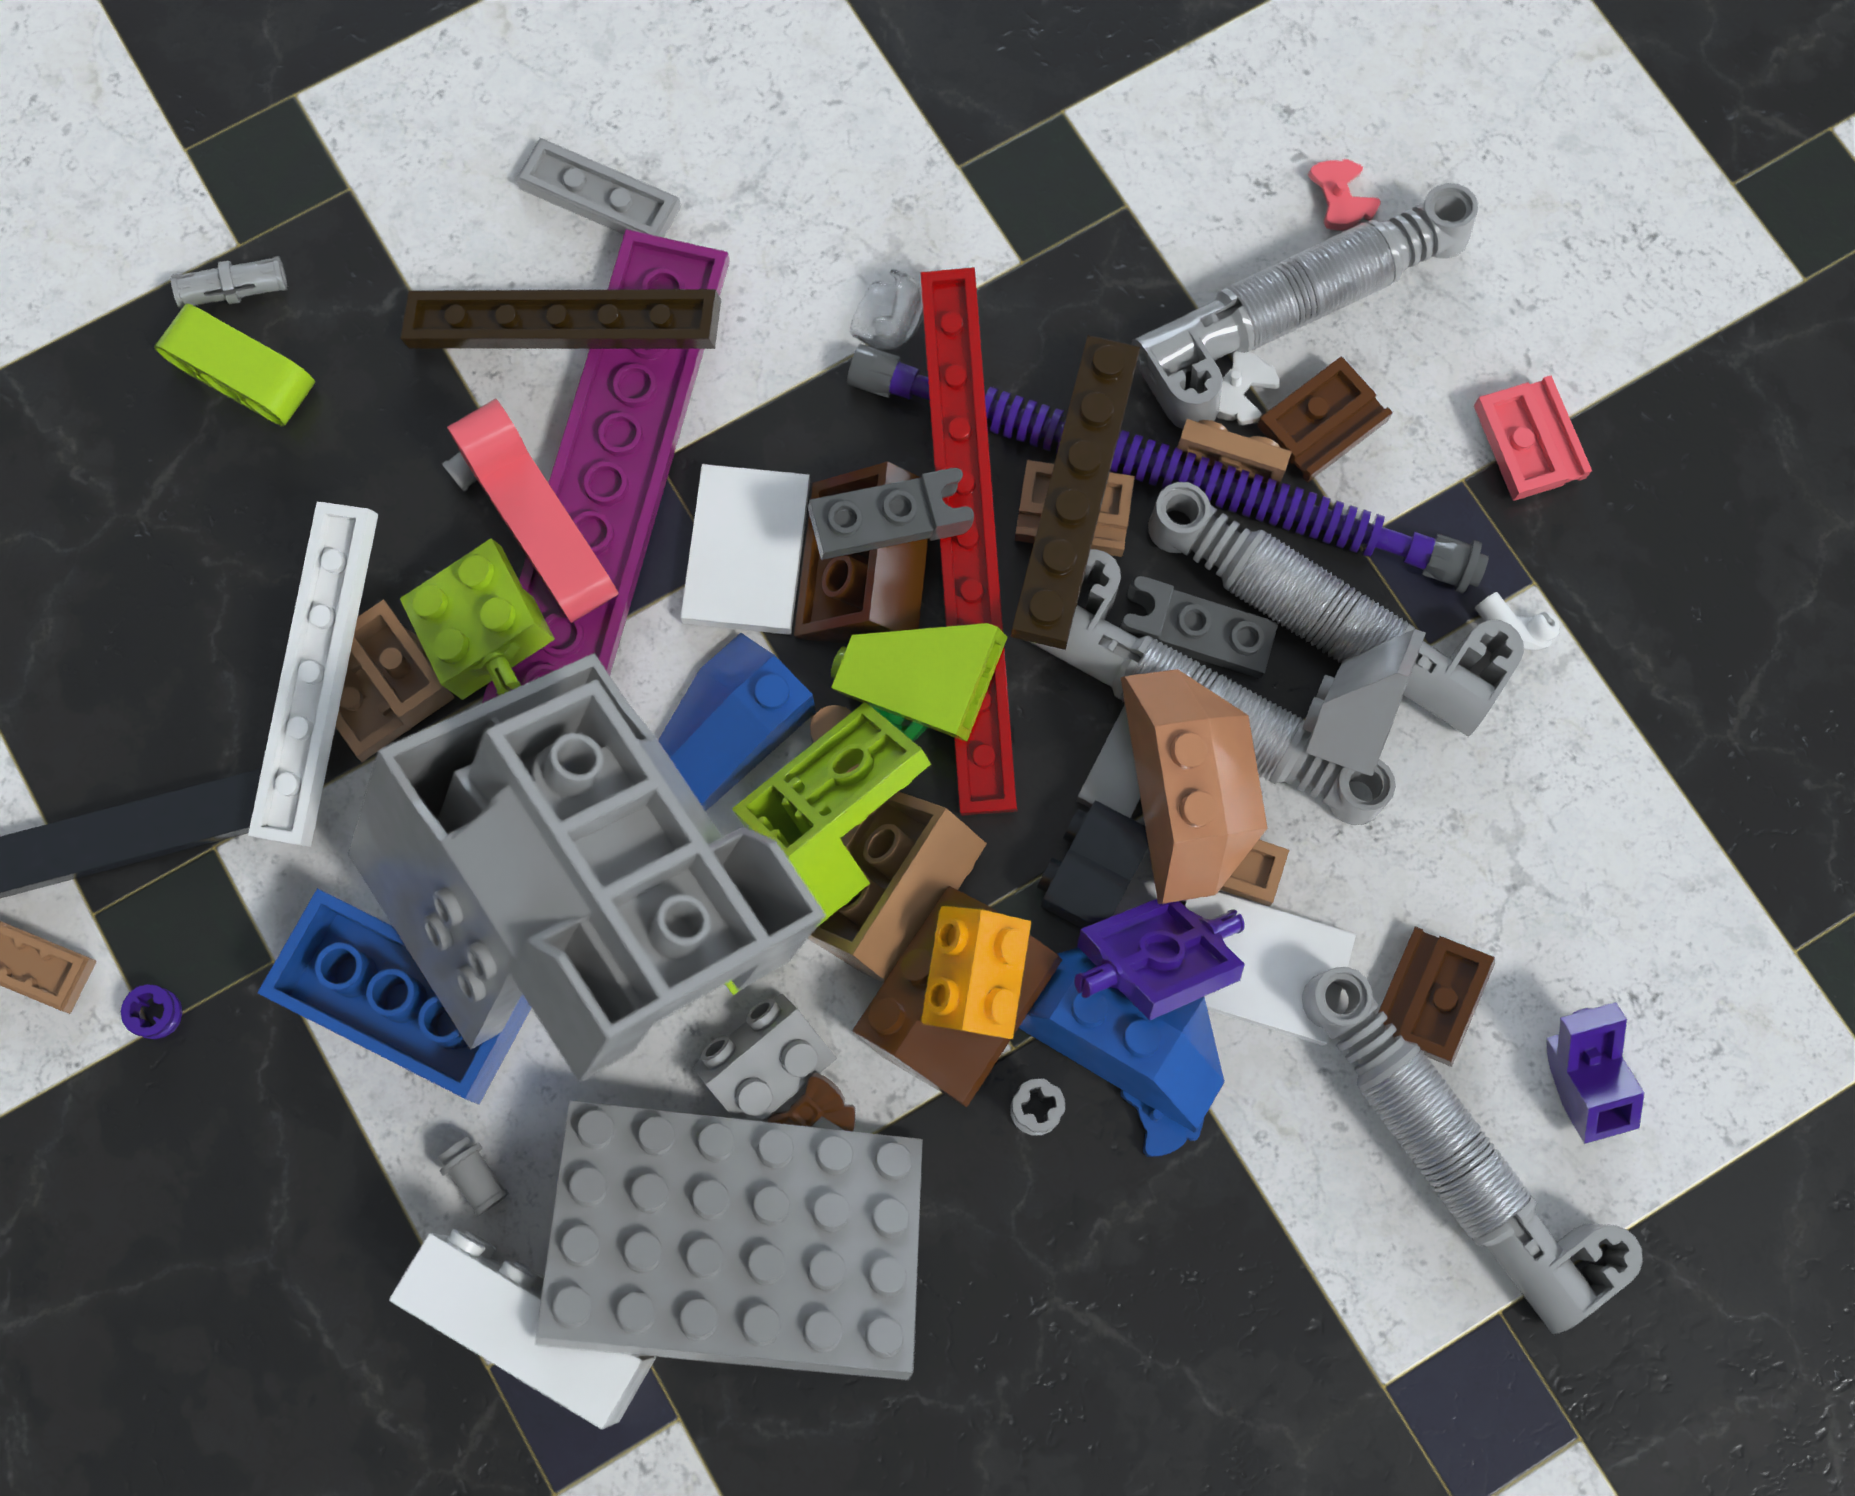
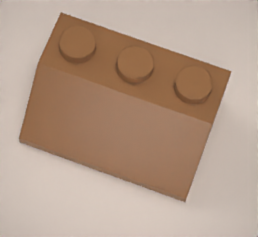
M899 791L868 815L861 824L846 833L842 840L870 884L854 896L848 904L841 907L820 924L808 937L810 941L861 973L883 983L947 887L951 886L956 890L959 889L966 876L972 871L974 863L987 844L947 808Z

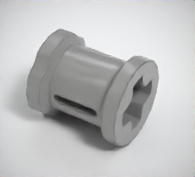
M1031 1079L1023 1083L1013 1096L1010 1104V1116L1014 1125L1022 1133L1030 1136H1042L1051 1132L1065 1112V1098L1061 1090L1045 1079ZM1030 1093H1038L1040 1101H1050L1053 1108L1044 1115V1123H1037L1034 1114L1024 1115L1022 1107L1027 1105L1030 1100Z

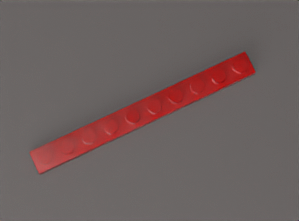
M975 267L920 272L935 471L950 468L962 470L963 477L958 483L955 494L942 499L946 505L952 508L970 507L974 512L972 527L967 532L940 539L946 627L988 623L997 626L1003 632ZM1005 646L968 741L955 738L961 816L1017 811Z

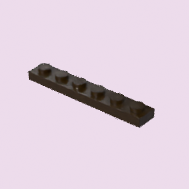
M716 289L409 291L400 339L409 349H715L721 298Z
M1090 335L1087 336L1012 627L1011 637L1066 650L1141 347Z

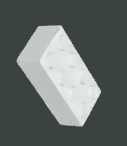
M453 1229L450 1235L430 1233L389 1301L600 1429L607 1428L621 1420L657 1356L535 1345L544 1276L518 1261L515 1264L506 1260L503 1264L492 1258L497 1248L468 1231H465L463 1234Z

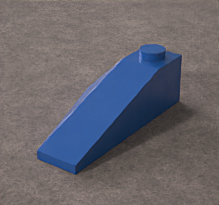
M740 633L699 669L658 741L704 810L707 811L816 713L813 694L774 654Z

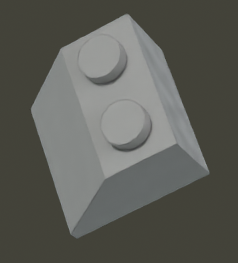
M1414 629L1383 642L1368 651L1345 658L1335 678L1328 675L1324 676L1303 725L1304 730L1312 732L1306 750L1307 754L1373 776L1423 643L1425 632Z

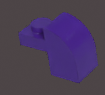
M1617 1002L1596 1008H1583L1571 1015L1560 1017L1559 1034L1547 1037L1546 1039L1549 1067L1561 1103L1584 1144L1640 1129L1645 1092L1623 1058L1627 1018Z

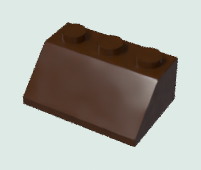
M887 461L814 482L811 499L911 479H921V477ZM809 515L794 637L802 640L848 644L852 635L918 629L928 538L821 560Z
M948 886L852 1032L886 1060L963 1106L968 1107L1011 1039L930 1026L922 1023L925 992L940 908L942 906L982 909L999 913L990 906ZM1030 934L1014 1034L1062 961L1058 954Z

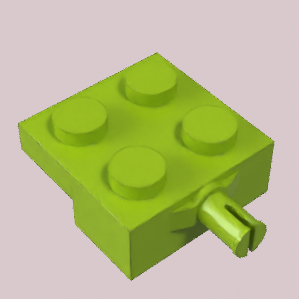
M492 538L400 598L440 684L462 700L493 681L499 696L511 691V689L520 687L521 684L517 680L512 667L555 640L534 597L523 589L502 546Z

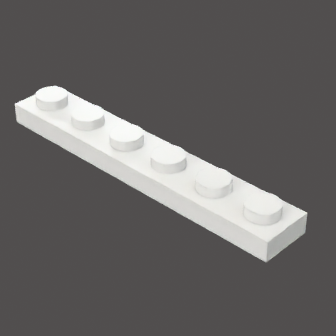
M318 501L316 503L248 836L311 847L378 519V513L370 509Z

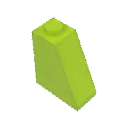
M988 623L852 635L848 646L841 647L833 661L831 677L834 678V682L831 688L848 698L862 703L866 702L872 707L967 742L1006 643L1007 636L997 626Z

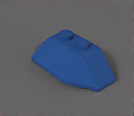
M1078 947L1057 953L1062 958V961L1027 1013L1019 1029L1196 1133L1225 1082L1205 997L1149 1021L1117 988L1109 987L1088 998H1083L1082 992L1079 994L1076 990L1074 977L1078 973L1086 972L1097 966Z

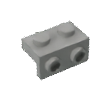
M779 994L774 999L763 1000L752 1008L746 1017V1022L731 1035L722 1036L712 1041L703 1050L700 1060L693 1066V1069L734 1119L762 1122L808 1084L809 1077L812 1074H820L837 1058L801 1012L784 994Z

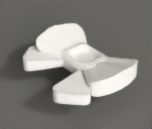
M1236 351L1233 355V368L1228 371L1222 380L1217 418L1233 421L1237 418V422L1240 425L1258 423L1262 414L1244 394L1251 385L1277 389L1280 380L1275 367L1268 365L1254 353Z

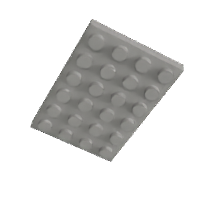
M569 1101L535 1345L909 1380L913 1374L923 1139Z

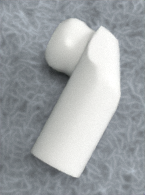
M1498 592L1491 594L1475 607L1484 621L1501 620L1511 624L1519 632L1523 640L1524 649L1535 651L1545 649L1552 644V640L1560 633L1559 622L1552 614L1541 612L1534 617L1515 616Z

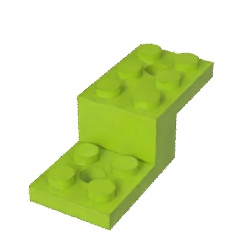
M864 702L734 806L732 810L745 828L773 839L778 843L826 914L825 918L820 922L822 924L870 884L840 838L852 828L861 824L868 815L895 793L908 786L931 763L922 748L869 704ZM859 765L856 769L846 773L853 766ZM732 980L724 984L733 995L739 992Z

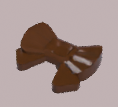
M814 1073L809 1077L806 1093L801 1095L791 1105L789 1110L770 1115L767 1122L812 1127L821 1117H824L844 1131L853 1132L856 1108L852 1104L845 1105V1098L834 1082L819 1073Z

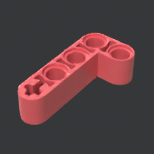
M496 398L447 427L474 476L570 623L575 622L619 595L609 575L531 458L517 429Z

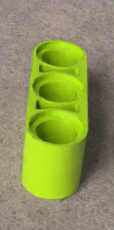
M187 303L154 346L155 350L163 358L180 370L280 426L287 424L315 384V380L311 375L293 361L203 310Z

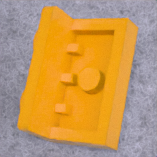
M942 906L939 910L922 1023L930 1026L1013 1039L1031 921L982 909Z

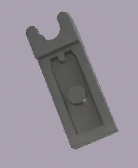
M959 468L924 473L921 479H911L811 499L808 504V511L821 560L927 538L932 541L964 534L972 527L974 521L973 510L970 507L952 508L946 505L942 499L955 494L958 483L963 477L962 470Z
M1138 576L1132 580L1126 596L1131 602L1143 606L1147 615L1139 616L1131 613L1125 615L1118 626L1120 629L1137 638L1148 635L1154 638V640L1157 639L1158 642H1162L1163 645L1167 644L1168 648L1172 647L1178 653L1182 652V655H1187L1188 657L1258 679L1265 674L1278 627L1277 622L1173 590V585L1148 577Z

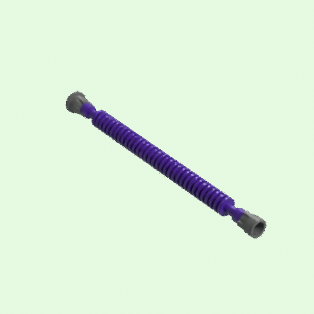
M864 344L858 345L849 367L847 385L887 398L894 394L907 399H911L915 395L930 400L928 377L920 375L919 368L901 363V357ZM994 387L988 389L985 401L987 426L989 421H992L990 432L999 434L1002 426L1005 425L1003 436L1011 439L1015 430L1018 429L1016 441L1025 443L1030 433L1031 446L1038 447L1041 438H1045L1043 449L1051 451L1054 443L1057 442V454L1065 422H1062L1064 410L1056 408L1052 418H1050L1051 406L1042 404L1039 413H1036L1038 402L1029 400L1026 408L1023 409L1024 397L1016 395L1011 405V393L1003 391L999 400H997L998 389ZM1122 430L1119 436L1110 472L1117 473L1120 464L1124 465L1122 472L1124 475H1131L1133 468L1138 469L1135 477L1137 481L1143 482L1146 472L1151 473L1148 484L1155 487L1159 477L1165 478L1162 489L1171 485L1173 481L1188 482L1205 491L1209 502L1212 494L1217 495L1216 507L1223 508L1225 500L1229 499L1231 503L1228 511L1236 513L1239 503L1245 504L1242 511L1243 516L1249 517L1254 507L1258 509L1255 520L1263 522L1266 512H1269L1271 516L1268 524L1276 526L1281 516L1284 517L1282 529L1289 531L1293 521H1296L1298 523L1295 533L1300 535L1304 534L1308 525L1311 526L1308 537L1317 539L1320 530H1323L1322 542L1330 544L1334 534L1338 535L1335 546L1344 548L1347 539H1350L1349 551L1357 553L1361 543L1365 545L1362 555L1371 557L1375 548L1404 557L1403 563L1423 569L1422 575L1454 585V591L1461 594L1466 591L1468 585L1478 587L1486 570L1489 556L1481 554L1482 542L1473 539L1469 544L1438 533L1436 538L1413 532L1412 536L1384 528L1385 516L1376 514L1373 522L1369 523L1371 511L1363 509L1359 519L1355 518L1358 509L1356 506L1349 505L1346 514H1342L1343 502L1336 500L1333 509L1330 510L1328 507L1331 498L1323 496L1319 506L1314 505L1317 497L1316 493L1309 491L1306 501H1302L1304 489L1296 487L1292 497L1287 496L1290 488L1289 484L1282 483L1278 493L1274 491L1277 480L1269 478L1266 488L1260 487L1263 479L1261 475L1255 474L1251 484L1247 482L1249 471L1242 469L1239 479L1233 478L1236 471L1234 466L1229 465L1226 475L1220 474L1222 462L1215 461L1211 471L1206 469L1210 458L1202 456L1199 466L1193 465L1196 457L1194 453L1189 452L1184 462L1180 460L1183 452L1182 449L1175 448L1172 457H1169L1167 453L1170 445L1162 443L1159 453L1154 452L1155 440L1149 439L1144 449L1141 448L1143 436L1136 434L1132 444L1127 443L1130 432Z

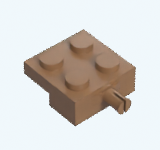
M384 599L357 618L335 726L356 757L363 762L455 698L451 691L440 684L418 636L402 625Z

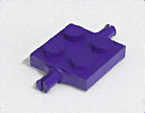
M1154 899L1082 928L1077 947L1097 967L1075 975L1074 983L1076 990L1079 994L1082 992L1083 998H1088L1109 987L1117 988L1150 1021L1241 980L1245 963L1226 946L1223 939L1243 932L1245 927L1244 919L1240 913L1237 915V910L1234 909L1213 919H1204L1202 916L1188 910L1180 901L1158 904V900Z

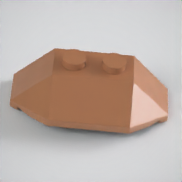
M1178 669L1121 677L1158 904L1216 895L1268 829L1249 715Z

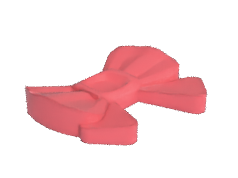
M1343 159L1342 161L1329 160L1320 162L1310 169L1308 177L1322 188L1328 205L1324 218L1326 228L1337 231L1350 229L1356 226L1363 217L1366 220H1372L1379 208L1381 201L1378 198L1351 196L1348 183L1361 174L1363 166L1348 159Z

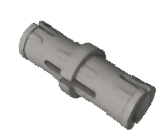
M279 256L232 265L231 261L228 260L218 262V268L171 275L172 291L179 309H182L186 303L196 306L227 300L229 305L241 303V297L287 290L285 271Z

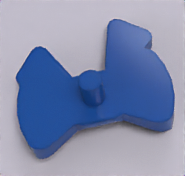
M1123 1090L1120 1091L1121 1097L1137 1109L1146 1131L1143 1145L1145 1156H1164L1179 1149L1185 1144L1187 1139L1195 1141L1199 1138L1204 1119L1196 1133L1165 1116L1157 1109L1150 1107Z

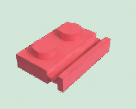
M1552 375L1544 377L1542 381L1530 384L1527 382L1481 396L1474 404L1475 411L1513 501L1561 487L1566 482L1586 479L1592 472Z

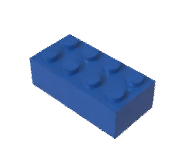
M318 888L257 992L275 1003L480 1105L531 1010V1006L522 994L504 1029L498 1035L470 1050L395 928Z

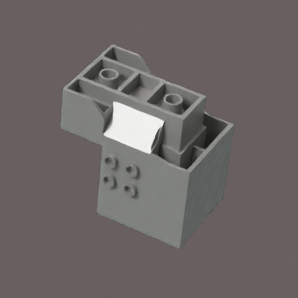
M595 653L378 750L348 852L349 857L470 1050L498 1035L504 1029L523 994L578 1082L585 1080L632 1053L653 1024L732 980L739 991L788 963L826 916L775 840L745 827H741L722 837L657 738L626 701Z

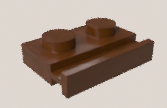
M1341 356L1261 416L1257 426L1267 438L1275 441L1280 448L1292 451L1289 463L1291 465L1295 464L1303 473L1302 477L1308 483L1388 422L1393 412L1388 407L1384 408L1376 400L1377 394Z
M1414 927L1378 1013L1383 1011L1388 1017L1383 1024L1386 1026L1392 1023L1397 1030L1392 1035L1394 1038L1401 1035L1405 1041L1417 1043L1428 1058L1452 1067L1495 965V957L1442 936L1438 938L1423 932L1421 928Z

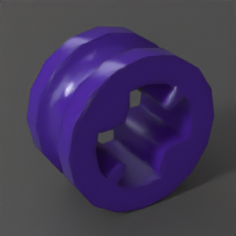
M149 984L138 986L129 992L122 1002L120 1011L122 1022L127 1030L137 1036L154 1040L165 1038L174 1032L181 1022L183 1013L181 1002L174 993L160 986ZM153 998L154 1003L164 1006L162 1018L153 1017L156 1024L150 1027V1022L141 1019L139 1014L142 1006L150 1007L148 1000Z

